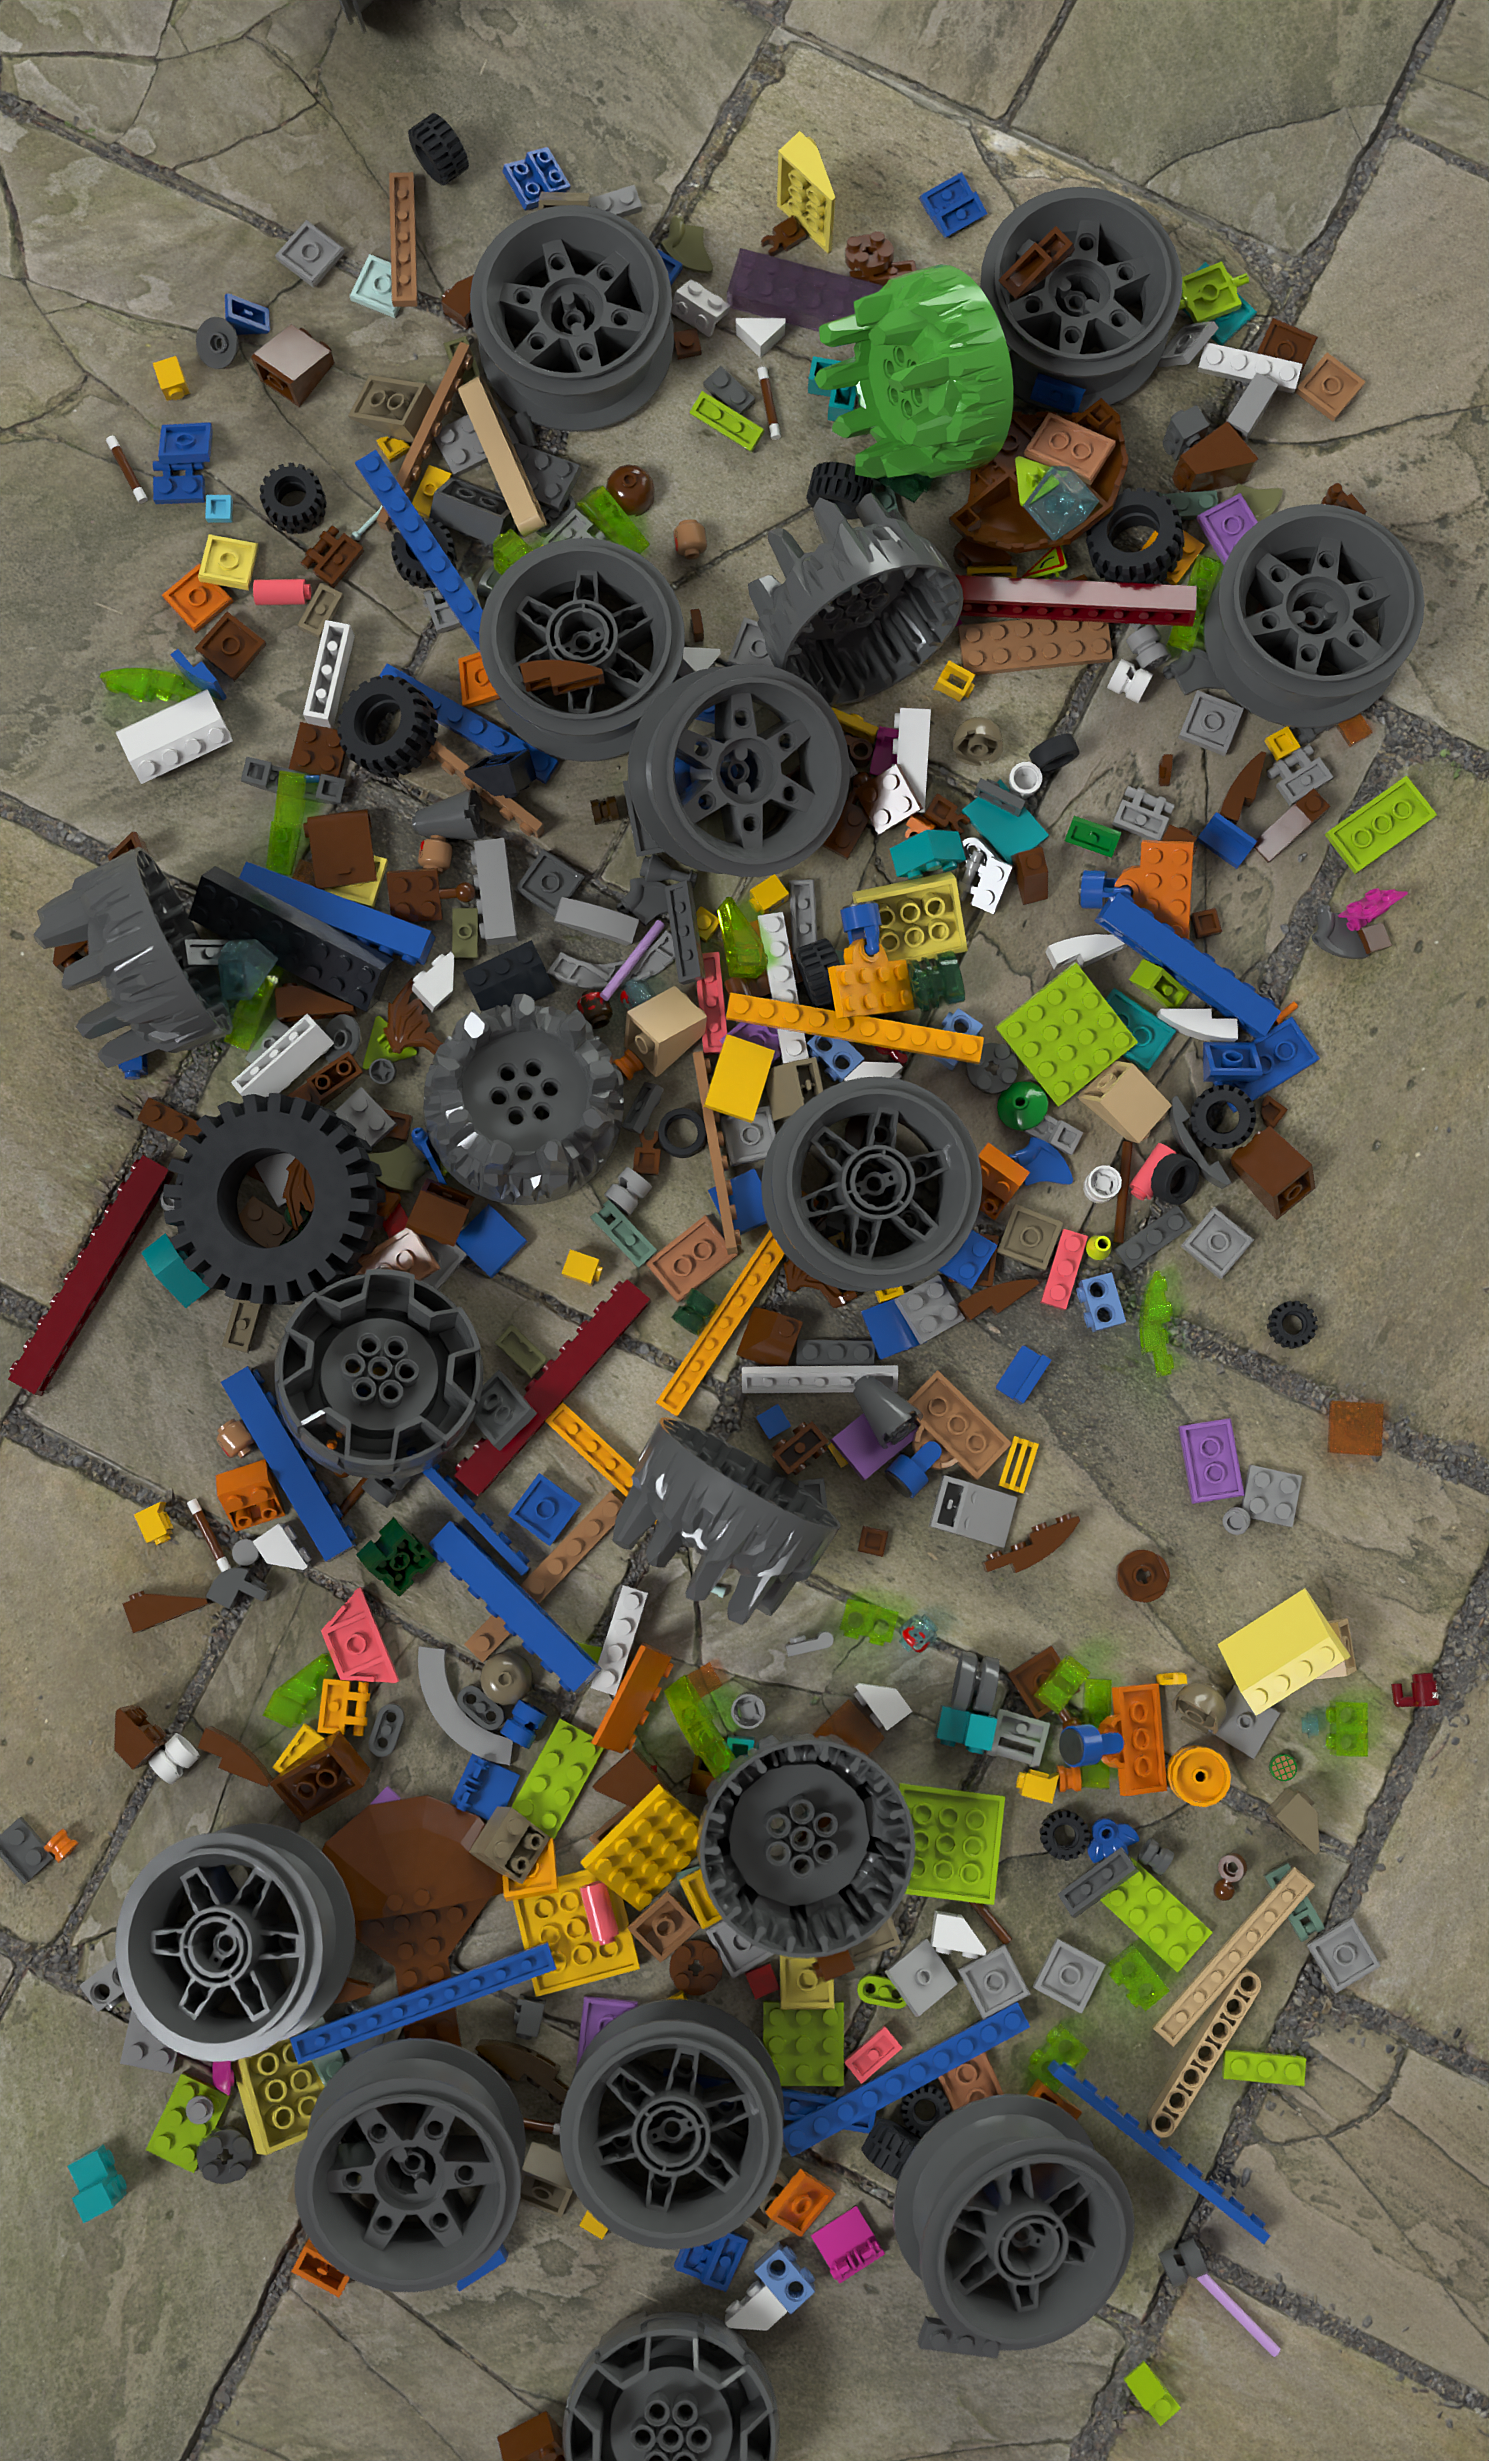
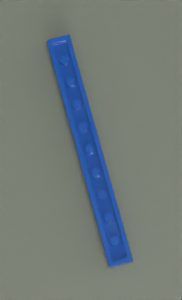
M377 450L372 451L355 462L357 469L480 652L479 629L483 612L482 608Z
M366 1388L357 1390V1394L361 1397H367L366 1395L369 1393ZM413 1450L407 1452L408 1456L416 1454ZM438 1463L423 1471L422 1473L521 1576H524L531 1569L527 1565L530 1562L528 1557L521 1550L516 1553L509 1546L512 1541L502 1531L498 1534L491 1527L494 1522L484 1512L480 1515L473 1508L476 1503L466 1493L463 1496L460 1495L456 1490L458 1484L449 1475L443 1477L438 1472L440 1468Z
M545 1942L290 2037L297 2063L298 2065L556 1970L557 1967L549 1943Z
M1018 2002L984 2020L982 2019L784 2127L783 2141L790 2156L793 2157L1030 2028Z
M1055 2060L1051 2062L1048 2070L1055 2078L1261 2243L1265 2244L1270 2234L1264 2229L1266 2223L1254 2213L1251 2216L1243 2211L1245 2206L1233 2196L1230 2199L1226 2198L1222 2194L1224 2189L1212 2179L1206 2182L1201 2178L1203 2173L1195 2165L1189 2163L1186 2166L1181 2162L1182 2156L1171 2146H1168L1167 2149L1159 2144L1161 2139L1151 2130L1147 2129L1146 2132L1138 2127L1140 2122L1128 2112L1125 2115L1117 2110L1119 2105L1107 2095L1104 2098L1100 2097L1096 2093L1098 2088L1086 2078L1082 2082L1075 2077L1077 2072L1066 2062H1063L1062 2065Z

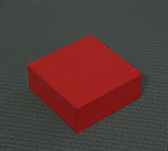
M770 1962L745 1972L755 2000L780 1989Z

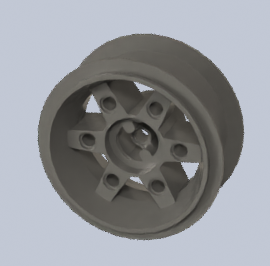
M1060 188L1029 199L1013 210L994 232L985 251L981 267L980 288L990 301L1002 327L1007 346L1011 349L1009 356L1013 376V395L1040 409L1057 413H1069L1030 399L1038 373L1085 389L1077 412L1083 413L1100 398L1109 406L1123 401L1135 393L1152 375L1164 353L1168 332L1178 313L1182 296V273L1175 246L1168 233L1145 208L1129 198L1099 188ZM1057 226L1073 243L1075 251L1072 253V256L1066 258L1054 271L1027 292L1029 295L1010 303L1009 292L998 280L1035 242L1038 244ZM1101 257L1108 260L1112 265L1104 266L1097 261V258ZM1142 300L1141 322L1136 320L1123 307ZM1070 306H1076L1079 309L1075 310L1072 309ZM1040 338L1044 344L1040 343L1036 339ZM1095 346L1104 351L1096 354H1084Z
M561 205L525 215L499 233L487 247L478 262L473 276L470 292V311L474 330L478 337L482 367L487 379L497 395L516 413L526 411L527 415L531 416L533 423L553 430L579 432L601 429L621 422L636 413L652 398L666 377L674 347V329L671 318L672 295L669 275L662 257L653 243L633 224L611 212L595 207ZM574 269H588L592 271L586 276L575 274ZM544 275L548 277L549 283L544 288L527 286ZM630 290L636 297L641 312L618 306ZM585 323L590 325V327L587 330ZM563 326L564 332L561 333L559 329ZM507 327L529 333L516 349L509 339ZM609 351L624 353L620 358L601 367ZM558 368L567 373L553 372V370Z
M1311 504L1287 508L1269 515L1249 529L1233 547L1206 609L1204 621L1205 649L1216 678L1238 704L1252 714L1279 725L1295 728H1321L1336 725L1357 716L1381 697L1390 685L1398 668L1411 653L1419 637L1423 623L1425 603L1418 569L1403 544L1387 528L1360 512L1341 506ZM1309 562L1306 575L1301 576L1284 563ZM1338 572L1344 574L1355 583L1344 585L1337 579ZM1249 592L1266 610L1246 618V597ZM1378 617L1377 641L1358 624ZM1305 620L1312 621L1314 625H1308ZM1323 629V632H1324V633H1322V634H1316L1317 631ZM1272 651L1273 654H1274L1281 662H1283V663L1286 664L1287 666L1281 664L1280 662H1278L1277 660H1275L1273 657H1271L1270 655H1268L1266 652ZM1326 660L1344 672L1336 676L1315 675L1317 667Z
M572 538L536 548L521 557L505 571L493 587L483 609L479 629V644L484 669L491 685L500 697V699L494 700L495 704L509 727L529 745L548 755L564 760L593 762L612 759L629 753L636 726L644 711L659 693L668 685L681 678L678 671L683 659L685 631L681 607L666 578L652 563L623 545L600 539ZM600 592L614 595L631 606L611 614L600 604ZM574 593L573 601L563 604L557 610L545 605L551 599L564 594ZM522 631L543 648L516 663L517 644ZM652 639L654 651L652 663L648 671L627 654ZM582 643L590 645L586 650L577 648ZM537 660H566L584 663L602 669L605 683L568 692L569 712H565L544 703L536 697L553 690L552 686L526 692L520 663ZM605 688L627 698L624 702L613 708L594 713L597 692ZM579 701H586V707L579 708L576 706Z
M740 664L729 667L702 669L685 675L668 685L644 711L636 726L628 757V784L631 800L641 824L656 845L670 857L691 868L704 872L739 877H763L778 874L793 868L810 857L821 847L837 824L847 799L850 781V761L845 736L834 711L823 696L795 674L763 664ZM752 702L767 708L781 721L757 735ZM715 705V736L707 738L688 730L691 723L703 711ZM784 735L786 738L779 743L780 737ZM695 744H696V745H698L699 747H698V748L696 749V751L694 752V746H695ZM796 749L798 750L800 762L799 784L781 773V762ZM676 757L690 765V779L692 783L680 795L678 794L675 781ZM733 765H736L738 768V774L735 778L730 773ZM784 791L790 794L788 800L783 796ZM699 797L704 800L701 804H698ZM764 803L788 811L787 815L775 828L763 835ZM720 808L726 841L715 838L703 831L696 822Z
M861 1077L844 1081L825 1089L800 1107L785 1121L771 1143L763 1166L761 1182L762 1205L767 1224L775 1241L784 1254L810 1277L826 1285L843 1290L858 1292L881 1291L912 1284L930 1276L943 1267L960 1250L976 1222L981 1204V1165L970 1133L959 1116L932 1092L897 1078ZM869 1115L860 1150L855 1149L828 1129V1127L843 1119ZM899 1123L912 1131L924 1143L930 1153L906 1158L896 1150L897 1124ZM874 1129H878L883 1133L882 1142L874 1141ZM825 1146L833 1147L835 1151L833 1159L827 1156L824 1149ZM808 1152H810L832 1177L829 1186L802 1197V1169ZM913 1163L921 1166L922 1174L920 1177L914 1175ZM861 1164H875L886 1172L884 1174L871 1172L863 1176L858 1183H855L856 1174ZM938 1175V1201L932 1218H930L912 1197L915 1184ZM869 1178L877 1180L878 1189L876 1192L868 1189L867 1180ZM891 1186L888 1200L880 1207H874V1205L868 1204L860 1197L862 1195L866 1197L878 1196L884 1192L886 1187ZM819 1196L825 1200L826 1205L823 1210H817L814 1207L813 1201L815 1197ZM835 1212H840L845 1216L846 1228L843 1250L826 1240L818 1232L810 1219ZM904 1214L912 1217L913 1224L910 1228L902 1219ZM882 1220L913 1242L894 1254L872 1257ZM856 1231H860L864 1235L862 1245L856 1244Z
M249 1823L234 1825L214 1833H204L185 1838L167 1847L143 1868L131 1885L122 1904L117 1923L115 1952L119 1979L126 1999L145 2028L164 2045L180 2054L198 2060L213 2062L235 2061L253 2056L270 2048L278 2041L286 2040L303 2032L317 2022L332 2006L342 1991L350 1972L355 1949V1918L351 1899L343 1879L333 1863L318 1847L291 1830L270 1824ZM235 1864L254 1868L240 1891L224 1865ZM185 1893H187L195 1915L188 1922L177 1923L181 1900ZM283 1895H285L290 1903L296 1923L281 1922L276 1913ZM222 1923L226 1924L225 1931L219 1933ZM228 1936L234 1941L233 1947H230L228 1944ZM290 1938H296V1945L290 1941ZM299 1957L297 1972L287 1989L275 1960L277 1958ZM184 1968L186 1969L187 1973L192 1977L191 1980L188 1979ZM232 1989L247 2015L230 2014L219 2010Z
M667 1999L645 2003L625 2011L597 2033L584 2050L575 2069L562 2109L560 2147L564 2168L573 2190L584 2207L602 2225L624 2239L646 2247L666 2250L688 2249L708 2244L726 2236L741 2226L758 2209L766 2198L777 2175L782 2155L784 2120L783 2091L779 2074L771 2056L758 2037L733 2015L715 2006L693 2000ZM676 2048L669 2075L659 2079L634 2060L651 2051ZM702 2054L722 2066L734 2079V2082L704 2089L696 2082L699 2055ZM682 2058H688L692 2061L693 2065L690 2068H683L679 2065L678 2061ZM627 2078H628L630 2081H635V2082H637L638 2085H631V2084H629L628 2081H627ZM607 2087H609L632 2113L600 2127L601 2100ZM727 2101L733 2103L731 2105L726 2106L723 2105L721 2102ZM668 2110L662 2118L658 2116L653 2117L661 2111ZM748 2117V2136L740 2157H738L715 2131ZM676 2121L679 2123L680 2128L676 2131L669 2130L666 2123ZM695 2130L691 2138L681 2143H673L681 2140L684 2133ZM628 2134L630 2135V2137H629L628 2139H626V2140H621V2139H619V2138L617 2137V2136H622V2137H623V2136H626V2135H628ZM711 2152L715 2157H718L719 2160L711 2159L708 2153ZM638 2157L640 2162L650 2170L648 2189L634 2183L625 2176L614 2162ZM692 2170H696L712 2183V2185L696 2192L672 2195L677 2176L687 2174Z
M409 2038L390 2041L374 2046L356 2055L344 2064L329 2079L318 2096L311 2113L307 2136L300 2150L295 2170L294 2193L297 2211L303 2228L314 2247L325 2260L353 2280L376 2289L392 2292L414 2293L438 2289L469 2276L484 2265L496 2253L508 2236L516 2218L520 2201V2173L525 2159L526 2134L524 2120L515 2096L499 2073L482 2058L459 2046L433 2039ZM399 2102H413L422 2104H409L401 2107ZM455 2115L469 2124L477 2132L478 2136L455 2135L452 2126ZM357 2120L368 2140L340 2144L349 2126ZM427 2151H428V2152L432 2155V2157H433L431 2160H430V2159L428 2158V2156H427ZM416 2155L419 2159H411L408 2156ZM483 2185L476 2199L467 2208L456 2188ZM351 2193H374L376 2199L372 2209L360 2203ZM417 2214L423 2222H406L402 2220L406 2215Z
M1004 2094L976 2100L954 2110L934 2125L912 2150L896 2186L893 2202V2224L896 2240L904 2259L911 2270L922 2280L928 2300L939 2318L951 2331L960 2337H971L973 2343L981 2347L989 2339L998 2343V2350L1000 2351L1026 2350L1053 2343L1071 2334L1088 2322L1108 2301L1121 2281L1131 2256L1134 2241V2214L1132 2202L1124 2182L1113 2166L1095 2151L1087 2133L1073 2116L1058 2105L1042 2098L1029 2095ZM1037 2163L1035 2166L1030 2168L1029 2164ZM953 2225L958 2227V2229L950 2235Z

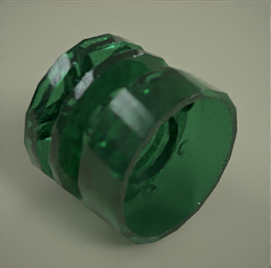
M952 950L936 953L934 956V966H931L927 957L921 958V968L916 959L909 960V983L913 997L917 1001L922 1013L929 1011V1000L932 1007L938 1009L939 996L943 997L948 1006L965 1001L961 971Z

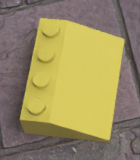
M799 131L778 151L777 206L788 217L793 215L805 233L829 254L832 251L835 195L816 143L812 138L806 137Z
M951 871L852 892L854 904L867 901L878 903L882 926L879 927V943L885 950L888 961L906 959V963L909 964L968 951L957 881Z
M1306 1588L1217 1644L1241 1694L1256 1716L1351 1657Z
M290 2038L278 2041L270 2048L253 2056L231 2061L256 2153L268 2155L304 2140L307 2136L311 2113L318 2096L324 2088L312 2061L310 2060L298 2065Z

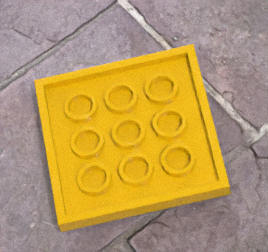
M658 1784L580 1862L587 1871L640 1912L676 1877V1873L687 1867L697 1856L696 1847L699 1839L700 1819Z
M586 1869L558 1876L559 1893L513 1900L524 1950L548 1942L557 1967L556 1970L531 1978L536 1997L640 1969L633 1935L627 1928L630 1923L624 1899L608 1886L607 1889L619 1934L614 1936V1942L600 1945L599 1941H593L580 1887L600 1880Z

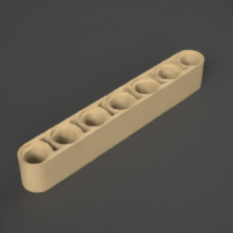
M479 375L459 387L458 391L520 533L527 537L546 526L547 522L491 392L484 379Z
M1242 1968L1222 1991L1147 2115V2122L1157 2136L1166 2138L1175 2131L1261 1989V1981L1250 1969ZM1246 1976H1251V1986L1246 1989L1241 1988V1980ZM1232 1999H1237V2009L1232 2012L1227 2011V2003ZM1218 2022H1222L1224 2024L1223 2032L1214 2035L1212 2033L1213 2026ZM1203 2046H1209V2055L1205 2058L1198 2057L1199 2049ZM1189 2069H1194L1196 2071L1195 2078L1191 2081H1185V2072ZM1174 2093H1181L1182 2098L1178 2104L1169 2103L1170 2096ZM1158 2117H1167V2123L1164 2127H1155V2121Z

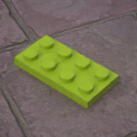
M1406 775L1329 830L1325 836L1353 873L1357 874L1430 822L1437 814Z
M562 1718L559 1719L512 1805L514 1810L553 1839L558 1834L604 1749L591 1743L594 1736Z
M1131 1857L1130 1859L1139 1872L1100 1901L1178 1973L1213 1932Z

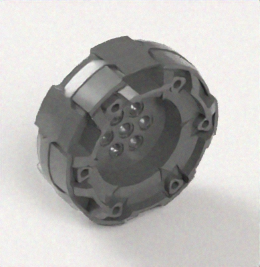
M390 1269L366 1270V1274L337 1281L319 1291L318 1294L313 1292L296 1309L285 1327V1334L280 1341L275 1360V1390L283 1419L292 1435L300 1442L301 1448L316 1462L337 1474L342 1475L346 1472L352 1476L374 1479L394 1476L396 1480L419 1474L440 1462L443 1455L456 1446L470 1427L481 1399L484 1370L477 1334L461 1306L457 1307L442 1292L424 1282L416 1280L414 1274ZM369 1343L373 1344L376 1349L368 1353L363 1351L362 1347ZM393 1346H398L403 1352L399 1355H392L388 1350ZM355 1364L360 1367V1370L352 1374L346 1370V1367ZM376 1367H383L387 1373L383 1376H377L373 1373V1370ZM408 1369L414 1375L409 1379H405L399 1373L402 1370ZM368 1388L371 1394L367 1397H361L357 1394V1390ZM388 1390H393L398 1396L393 1400H389L383 1394ZM329 1443H335L337 1447L332 1450L328 1448L327 1445ZM413 1450L416 1454L408 1456L407 1452Z
M644 2311L621 2321L601 2337L599 2345L588 2354L573 2380L567 2398L563 2422V2450L566 2461H650L653 2455H660L664 2461H678V2458L682 2455L689 2456L692 2461H776L779 2451V2412L772 2382L765 2367L754 2351L747 2347L746 2338L735 2328H728L723 2320L705 2312H701L697 2316L685 2312H659L649 2315ZM634 2340L637 2341V2344H636V2345H630V2344H629L630 2342H632V2341H634ZM658 2403L663 2405L665 2410L661 2413H655L650 2407ZM682 2404H689L693 2410L690 2413L684 2414L679 2411L678 2407ZM640 2429H646L651 2435L643 2439L638 2437L636 2432ZM673 2429L679 2435L674 2439H669L664 2435V2432ZM695 2430H703L706 2436L703 2439H696L692 2433Z

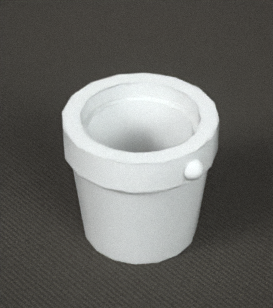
M1030 761L1017 764L1012 768L1009 775L1010 790L1020 794L1022 799L1029 798L1039 789L1042 783L1040 769Z

